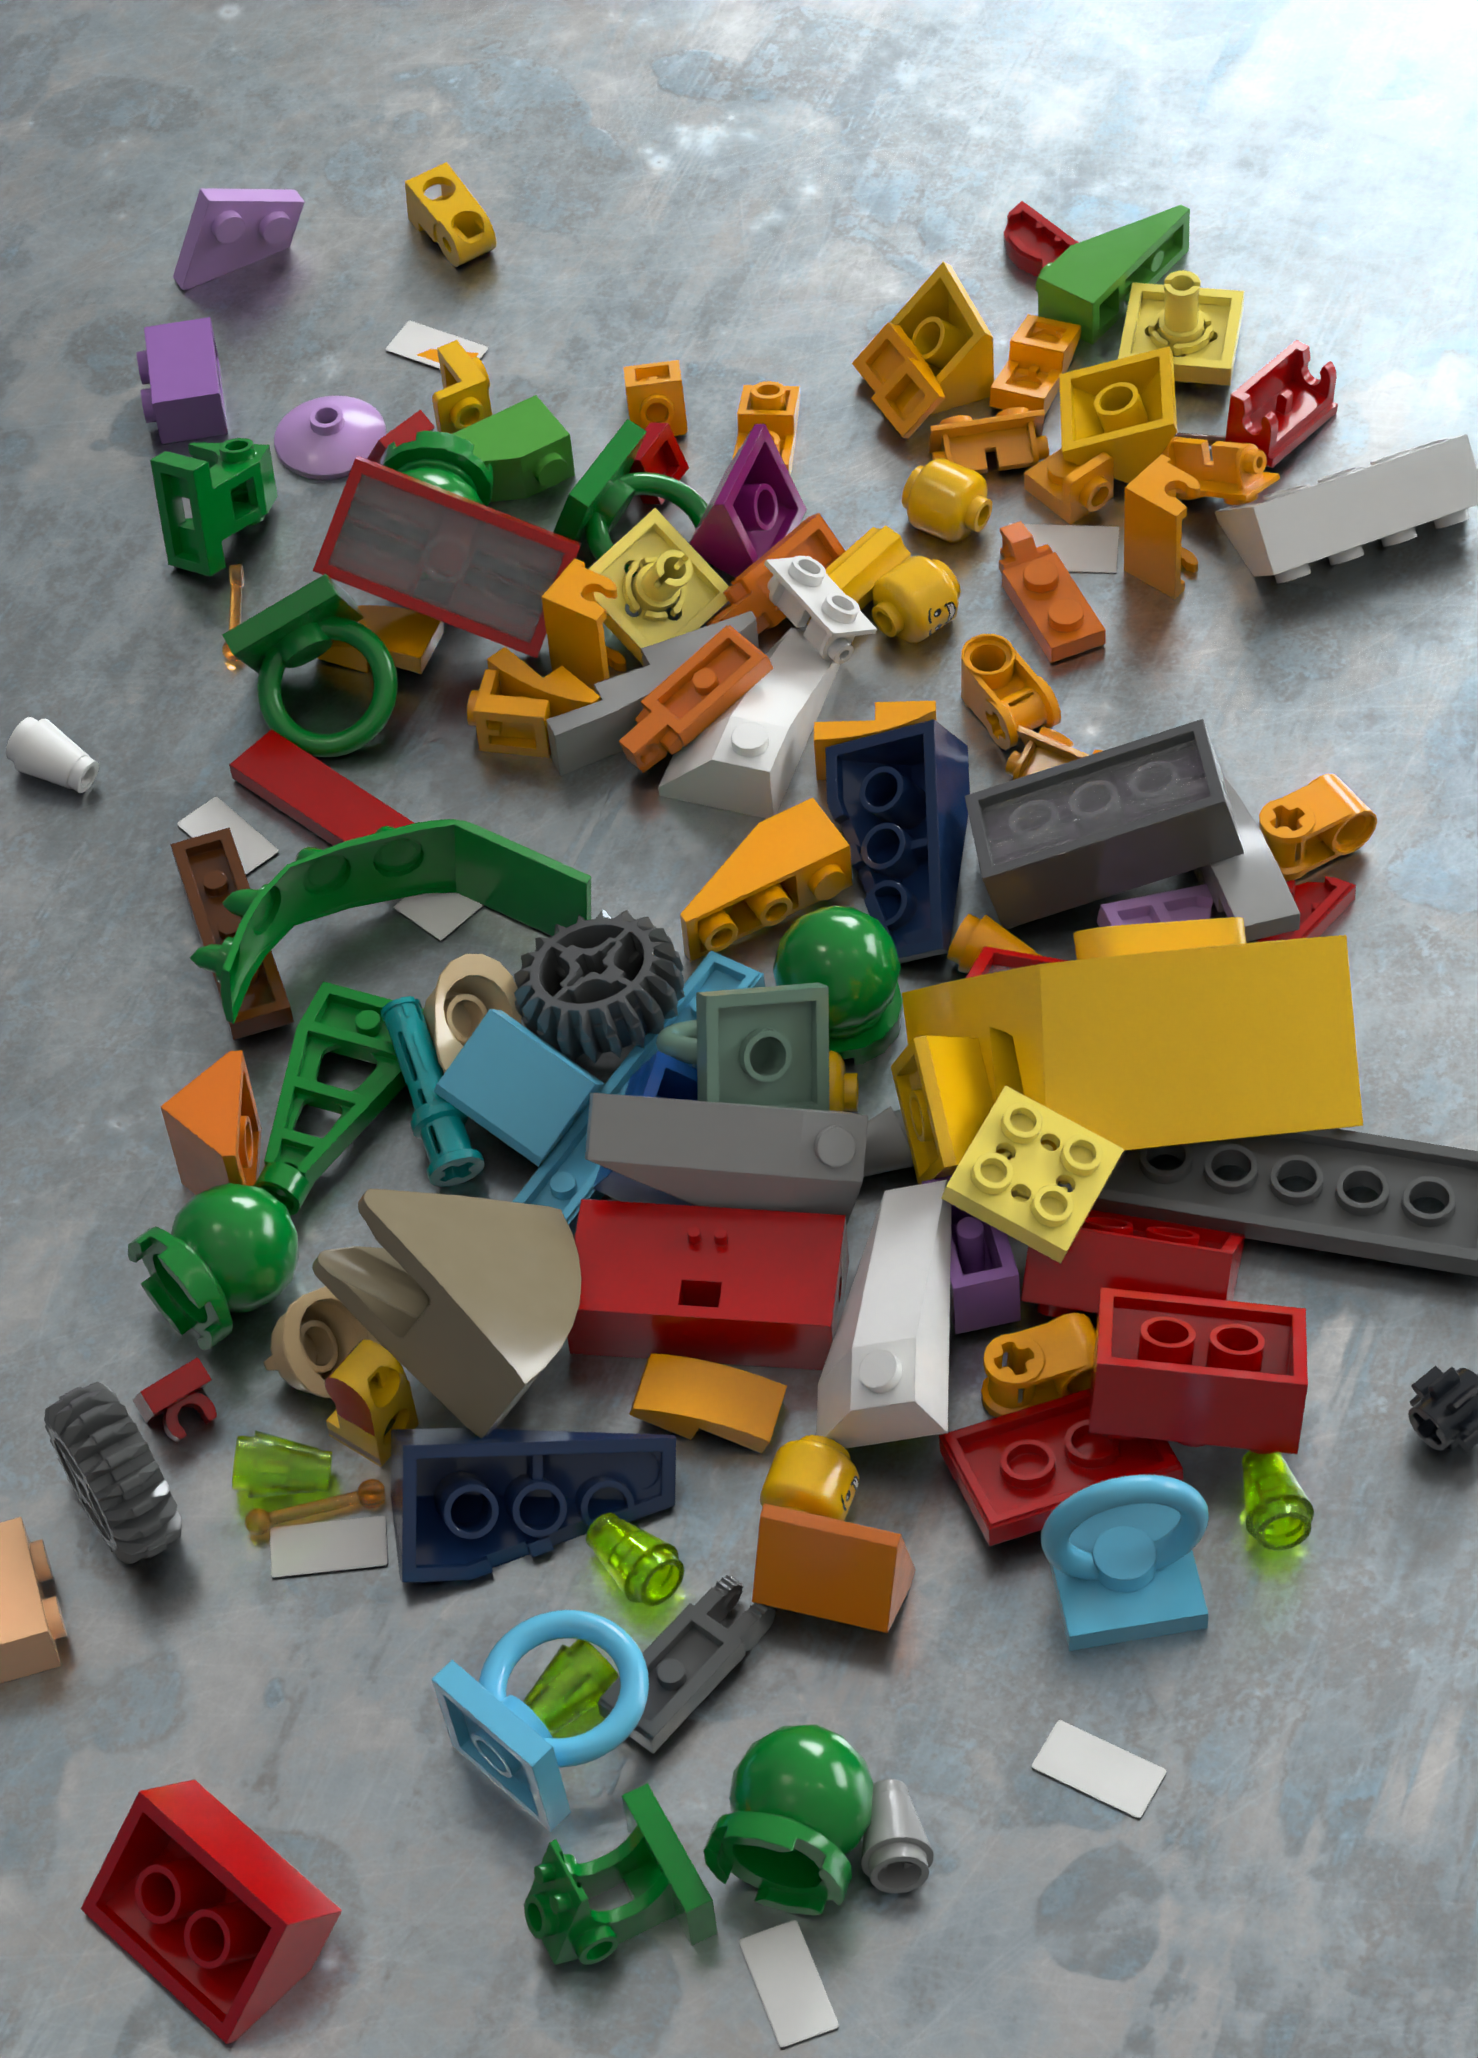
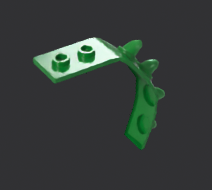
M440 819L418 822L398 828L383 826L375 834L347 840L324 850L315 847L304 848L297 853L296 861L287 864L269 884L263 885L258 890L240 889L232 892L222 904L229 912L242 918L234 938L227 937L222 945L210 944L200 947L190 959L199 968L216 973V980L221 985V999L226 1021L234 1024L252 977L263 959L296 925L350 908L425 893H458L554 936L555 924L565 928L577 923L578 914L585 920H591V876L467 821Z

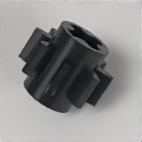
M1434 1366L1411 1385L1417 1395L1409 1401L1410 1405L1413 1406L1408 1412L1410 1423L1418 1436L1432 1448L1444 1450L1447 1447V1449L1453 1450L1457 1445H1460L1468 1452L1478 1444V1375L1467 1368L1456 1370L1453 1367H1450L1443 1373L1437 1366Z

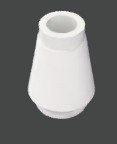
M33 717L25 718L15 728L7 743L6 756L14 762L17 771L69 789H74L79 793L85 792L92 785L99 771V763L90 758L85 751L48 719L38 721Z

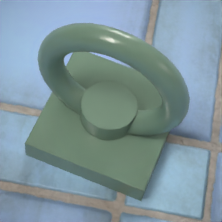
M806 983L696 992L697 1020L669 1025L661 1030L656 1038L658 1051L684 1063L697 1065L698 1101L829 1111L828 986Z

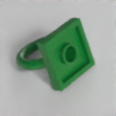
M629 419L624 422L569 493L553 531L556 534L579 542L580 546L586 539L596 560L614 546L609 533L619 522L634 496H655L673 503L689 517L695 530L708 506L698 493L672 477L649 472L629 473L647 432ZM626 564L624 567L626 573L629 571L628 567L630 564Z
M326 574L222 634L232 654L259 674L257 684L258 701L262 716L269 729L274 730L313 757L323 758L352 753L372 741L384 728L392 714L398 688L395 664L386 645L372 630L358 623L364 617L354 599ZM332 640L342 641L361 652L371 667L374 678V690L370 705L355 724L343 731L332 734H319L308 731L293 721L284 707L281 696V682L286 668H296L315 660L332 646Z

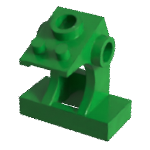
M247 438L230 439L223 443L191 442L188 444L192 457L165 451L150 460L168 565L207 576H212L226 567L222 541L246 526L263 521L278 497L270 445L254 444L252 440ZM182 497L188 498L190 501L192 518L185 519Z
M648 1783L622 1795L627 1830L630 1835L616 1849L592 1861L578 1864L573 1855L563 1854L557 1839L549 1842L541 1864L534 1867L535 1878L523 1905L525 1919L533 1936L542 1940L554 1965L578 1959L582 1964L586 1965L597 1963L610 1956L620 1943L676 1917L691 1946L718 1933L713 1899ZM622 1883L625 1884L633 1899L627 1904L605 1911L591 1910L589 1905V1899Z

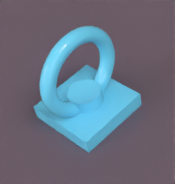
M1123 1476L1086 1487L1065 1499L1051 1512L1041 1532V1547L1049 1561L1069 1651L1208 1628V1610L1192 1549L1200 1542L1207 1529L1209 1512L1204 1498L1195 1488L1181 1480L1166 1476Z
M559 1610L543 1613L513 1627L490 1651L481 1670L479 1682L453 1660L431 1679L452 1746L550 1832L571 1813L559 1767L577 1766L594 1761L608 1754L624 1742L642 1717L649 1691L647 1665L642 1652L631 1636L613 1621L594 1613L579 1610ZM572 1638L593 1643L607 1652L617 1666L620 1676L618 1700L610 1714L593 1729L573 1737L552 1738L545 1724L524 1702L513 1695H506L510 1674L518 1661L526 1653L548 1641Z

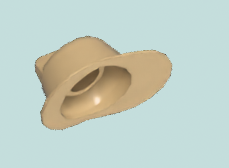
M464 954L450 961L439 975L436 988L426 999L423 1015L437 1052L439 1064L444 1073L489 1009L502 1010L521 1024L522 1016L518 1013L515 1006L516 997L514 992L518 988L513 976L499 961L484 954Z
M324 1286L300 1296L289 1305L287 1312L278 1319L271 1333L270 1349L272 1355L263 1363L266 1370L278 1371L280 1376L291 1387L322 1398H331L324 1386L325 1379L351 1350L363 1339L372 1340L381 1346L382 1344Z

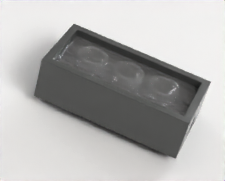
M1203 719L965 796L982 880L1000 923L1005 929L1244 854L1223 774Z

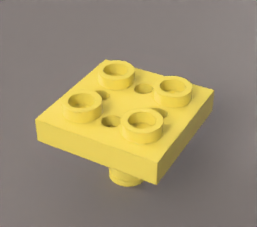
M1185 270L1170 273L1166 276L1164 285L1132 282L1118 359L1170 346L1173 353L1174 381L1231 386L1244 308V291L1200 288L1199 277Z
M656 508L648 513L589 568V570L603 575L615 583L618 594L616 599L607 598L602 593L594 592L595 602L606 610L607 618L603 623L642 665V648L699 629L728 602V599L723 594L729 587L727 583ZM626 564H630L628 567L629 571L626 573L624 567ZM626 604L629 605V610L632 613L638 611L637 617H631L627 614L625 610ZM671 608V616L678 615V620H670L665 610Z
M1005 1085L946 1185L941 1199L1061 1263L1115 1169L1124 1149ZM1050 1140L1054 1142L1057 1146V1150L1052 1151L1053 1147L1051 1145H1043L1041 1144V1141ZM1006 1149L1004 1153H996V1150ZM1060 1181V1184L1067 1185L1069 1183L1073 1191L1068 1192L1067 1187L1057 1186L1058 1182Z

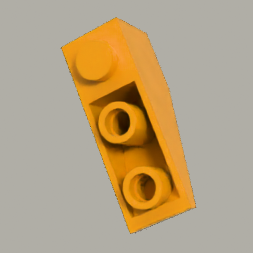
M810 798L759 822L682 911L680 919L684 953L690 962L707 955L710 951H721L734 941L766 926L776 925L787 916L821 900L831 899L842 890L853 885L850 845L814 798Z

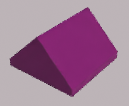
M755 424L726 469L689 542L706 562L734 578L738 577L801 523L807 510L765 424Z

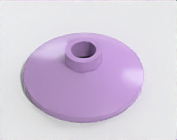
M325 396L304 402L287 413L276 428L274 445L278 459L291 472L309 479L333 480L349 476L355 458L360 456L367 459L378 440L386 435L387 432L383 417L367 402L348 396Z

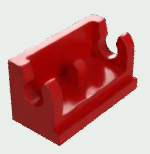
M1295 340L1230 395L1225 442L1256 445L1259 451L1265 453L1266 465L1273 468L1337 413L1338 403L1333 401L1337 379L1334 364L1331 361L1326 363L1320 370L1321 380L1316 379L1308 370V363L1311 360L1309 345Z

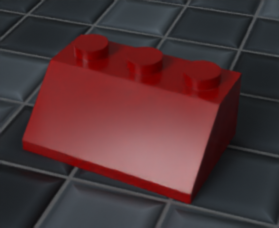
M1091 1210L1061 1263L1028 1246L1021 1301L1037 1303V1312L1051 1317L1077 1313L1078 1310L1098 1313L1100 1287L1233 1301L1245 1244V1234Z
M1100 1287L1090 1393L1089 1433L1107 1434L1121 1440L1145 1438L1174 1441L1189 1447L1212 1445L1241 1448L1257 1454H1272L1275 1452L1298 1454L1308 1388L1306 1308Z
M195 1779L138 1792L80 1908L226 2044L239 2039L312 1970L342 1912L335 1903Z

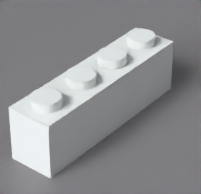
M1467 434L1444 437L1370 462L1371 466L1363 468V466L1335 472L1320 477L1316 485L1310 486V484H1305L1287 490L1283 489L1262 496L1263 503L1244 506L1233 505L1215 511L1218 524L1254 577L1275 575L1277 584L1284 583L1310 574L1311 570L1308 563L1328 557L1330 565H1335L1364 555L1362 545L1381 538L1383 547H1387L1417 537L1415 526L1434 521L1436 529L1470 519L1468 508L1478 505V469Z

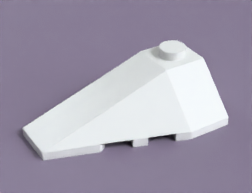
M790 628L766 653L773 669L686 747L683 746L680 751L673 754L658 787L659 796L765 819L776 815L812 733L814 722L818 719L841 664H836L834 661H825L803 635L805 630Z
M947 1180L884 1191L818 1382L816 1435L832 1439L845 1449L948 1433L951 1204L941 1199L948 1184Z

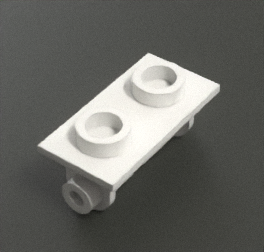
M810 556L768 559L765 561L764 565L774 575L767 585L770 591V601L785 614L796 628L805 627L811 616L803 635L825 661H834L836 664L845 663L853 655L854 648L851 644L855 636L876 633L877 628L860 611L857 602L845 595L826 574L825 568L818 561Z

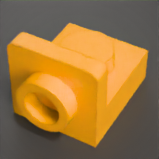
M679 360L623 367L629 420L644 430L650 422L668 423L674 436L686 434L688 427Z
M1061 448L1024 472V489L1064 521L1072 525L1088 513L1101 509L1108 500L1114 497V458L1106 452H1102L1080 466L1066 461Z
M485 669L480 689L470 692L467 704V722L469 726H476L479 750L550 758L551 749L546 719L551 718L549 700L524 696H503L498 670Z

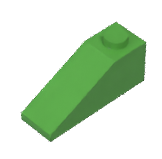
M1178 205L1071 245L1053 263L1046 264L1038 275L1036 281L1038 316L1081 325L1080 339L1094 345L1127 312L1132 282L1156 284L1189 251L1190 209L1183 205Z
M537 395L453 433L455 436L470 441L474 445L473 454L481 459L485 466L490 463L493 467L494 485L491 502L526 499L575 476L570 434Z

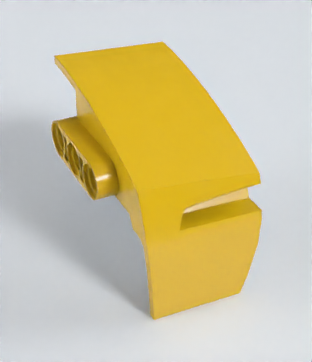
M1243 917L1097 927L1073 933L1076 960L1015 968L902 993L908 1044L913 1038L921 1036L978 1038L994 1104L1006 1085L1118 1145L1124 1151L1363 1126L1346 935L1247 943ZM1050 1140L1041 1141V1144L1043 1145H1051L1053 1147L1052 1151L1057 1150V1146L1054 1142Z

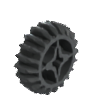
M603 909L596 919L585 920L578 914L577 923L567 928L555 924V935L551 938H535V952L521 955V970L514 974L518 988L514 992L516 997L515 1006L518 1013L522 1016L521 1020H523L524 1026L543 1041L565 1054L572 1061H575L584 1053L594 1063L606 1052H613L620 1058L622 1048L631 1044L644 1048L645 1036L648 1033L659 1034L664 1029V1019L678 1016V1001L685 997L683 991L684 978L681 972L684 968L678 951L674 949L671 938L666 935L664 928H656L648 916L636 920L628 910L621 912L615 918H611Z
M98 1381L83 1388L81 1386L60 1396L59 1401L45 1408V1429L50 1436V1443L57 1453L58 1461L76 1492L79 1502L83 1505L101 1537L106 1541L110 1551L114 1552L119 1560L127 1564H133L143 1558L150 1559L166 1550L167 1545L181 1537V1516L177 1511V1503L170 1493V1486L162 1475L160 1465L153 1457L148 1443L145 1442L125 1406L120 1404L116 1394L110 1391L109 1387Z

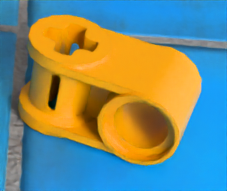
M981 634L972 637L965 643L961 652V697L965 705L984 724L990 736L1000 748L1007 750L1017 745L1018 737L1020 736L1016 729L1019 725L1029 730H1034L1042 725L1046 728H1051L1060 723L1061 710L1053 690L1043 678L1036 675L1013 648L1011 642L996 634Z
M1335 774L1319 776L1308 785L1282 798L1270 801L1263 806L1259 814V829L1264 835V839L1285 881L1301 878L1309 871L1341 855L1353 853L1370 839L1377 824L1376 815Z
M1081 1313L1065 1314L1048 1323L1015 1333L1002 1334L993 1339L985 1348L983 1356V1366L987 1377L984 1379L981 1388V1400L987 1412L996 1418L1091 1388L1096 1330L1090 1318ZM1008 1352L1007 1366L1002 1367L1003 1354ZM1023 1388L1022 1402L1018 1403L1019 1389Z

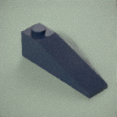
M933 719L825 747L827 805L833 820L840 825L844 838L850 845L851 867L857 870L866 893L864 902L869 915L878 919L891 936L897 949L900 964L948 953L968 821V810L965 796L970 794L968 746Z
M468 1428L391 1430V1505L401 1582L472 1580L493 1572L492 1568L527 1555H531L533 1558L554 1550L553 1546L593 1531L601 1533L675 1506L676 1437L674 1435L494 1429L484 1438H480Z

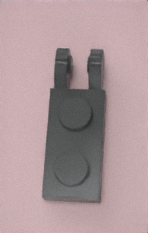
M726 1575L719 1582L717 1581L716 1585L711 1587L695 1605L689 1603L642 1653L648 1669L649 1691L642 1717L629 1736L652 1753L667 1740L745 1656V1651L752 1650L760 1641V1638L763 1635L765 1636L772 1623H774V1618L777 1616L776 1607L754 1603L729 1629L720 1624L727 1617V1614L732 1612V1609L737 1605L743 1593L742 1589L744 1586L731 1575ZM620 1677L598 1701L599 1713L604 1718L610 1714L618 1700Z

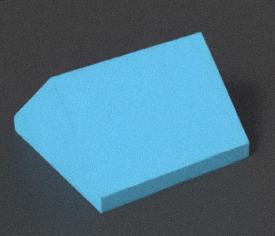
M489 1009L439 1080L433 1092L539 1167L590 1103V1093H598L605 1083L543 1041L502 1010Z

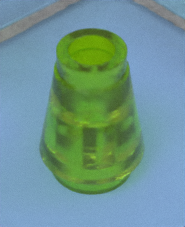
M255 1430L254 1437L238 1435L233 1465L232 1490L248 1491V1498L313 1493L315 1491L329 1492L333 1451L319 1450L317 1447Z
M1248 1451L1241 1461L1244 1482L1245 1520L1248 1533L1257 1539L1261 1546L1270 1550H1286L1299 1545L1311 1532V1522L1314 1518V1508L1283 1459L1282 1453L1257 1454Z
M614 1513L601 1515L588 1529L586 1535L587 1545L594 1551L628 1600L634 1603L643 1602L647 1606H657L667 1601L677 1591L684 1577V1565L679 1560L678 1551L673 1545L624 1519H620Z
M577 1639L570 1647L564 1644L560 1646L543 1673L523 1699V1702L541 1719L551 1735L556 1734L598 1705L600 1697L619 1678V1675L594 1646L588 1641Z

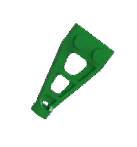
M323 981L296 1028L264 1159L265 1166L253 1186L262 1188L284 1204L290 1216L299 1212L315 1181L406 1085L391 1037L381 1016L382 1008L387 1003L393 1001L391 999ZM329 1051L377 1064L376 1069L353 1091L317 1082L321 1060ZM304 1105L341 1114L324 1138L294 1131Z

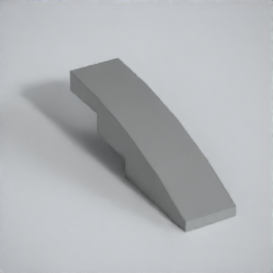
M749 611L642 648V668L594 684L595 693L601 697V701L546 719L552 761L560 776L623 751L619 740L637 725L635 718L643 710L640 701L726 625L732 626L759 649L757 621L753 612Z
M1223 775L1244 854L1194 869L1198 882L1205 880L1218 912L1225 911L1227 918H1244L1246 942L1299 930L1300 912L1283 874L1256 822L1238 793Z

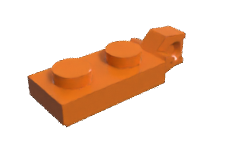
M820 513L805 519L731 582L732 585L723 592L730 604L722 608L706 625L709 626L752 611L756 617L757 632L759 634L763 630L775 627L785 619V614L769 599L770 591L767 585L774 575L764 563L768 559L810 556L826 569L840 557L845 550Z
M1022 521L1000 528L1002 535L1000 553L1004 558L999 560L1002 587L1049 662L1052 663L1106 644V629L1057 553H1053L1048 544L1036 548L1032 534Z
M726 625L640 701L643 710L635 718L637 725L619 740L627 760L644 773L665 758L667 752L673 755L680 751L683 746L686 747L773 669L769 657L732 626Z

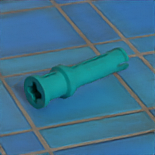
M412 996L397 998L382 1008L381 1016L391 1037L399 1066L415 1109L410 1122L413 1135L418 1139H422L430 1161V1165L426 1169L428 1179L431 1184L440 1187L454 1186L466 1182L483 1170L485 1164L482 1153L472 1147L465 1127L468 1116L433 1092L444 1072L439 1064L420 1000L418 998L414 999Z

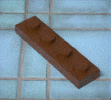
M230 828L170 844L202 946L210 944L222 945L227 937L234 938L242 918L229 912L222 903L232 892L240 889H250ZM272 951L265 956L252 977L234 1024L228 1022L233 1040L294 1022L291 1006ZM211 972L222 1004L221 985L216 980V973Z

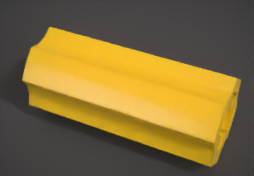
M886 525L879 529L872 527L825 570L826 574L845 595L857 602L861 610L873 599L872 594L875 582L910 558L911 553L902 542L901 536Z

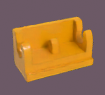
M1161 454L1125 487L1124 571L1175 600L1185 591V582L1181 579V565L1187 571L1193 573L1198 571L1196 556L1181 546L1182 519L1187 516V507L1176 498V489L1185 491L1188 496L1198 498L1200 496V484L1193 476L1171 465V459Z
M574 558L541 597L551 667L553 672L562 665L595 692V683L610 679L608 665L616 671L625 672L627 670L624 656L605 645L603 622L607 618L606 610L595 602L594 592H599L607 598L616 599L618 596L617 587L611 579L586 569L585 562Z

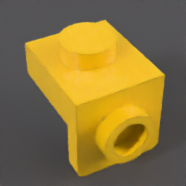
M458 340L438 347L437 352L443 389L435 392L432 396L437 432L453 434L492 416L489 396L490 380L482 361L478 357L471 359Z

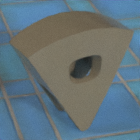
M386 1189L366 1190L358 1202V1210L375 1239L383 1248L351 1246L324 1250L313 1262L312 1270L316 1277L385 1349L468 1429L480 1438H484L498 1427L561 1349L573 1327L580 1304L582 1279L579 1255L572 1231L561 1209L550 1206L460 1195Z

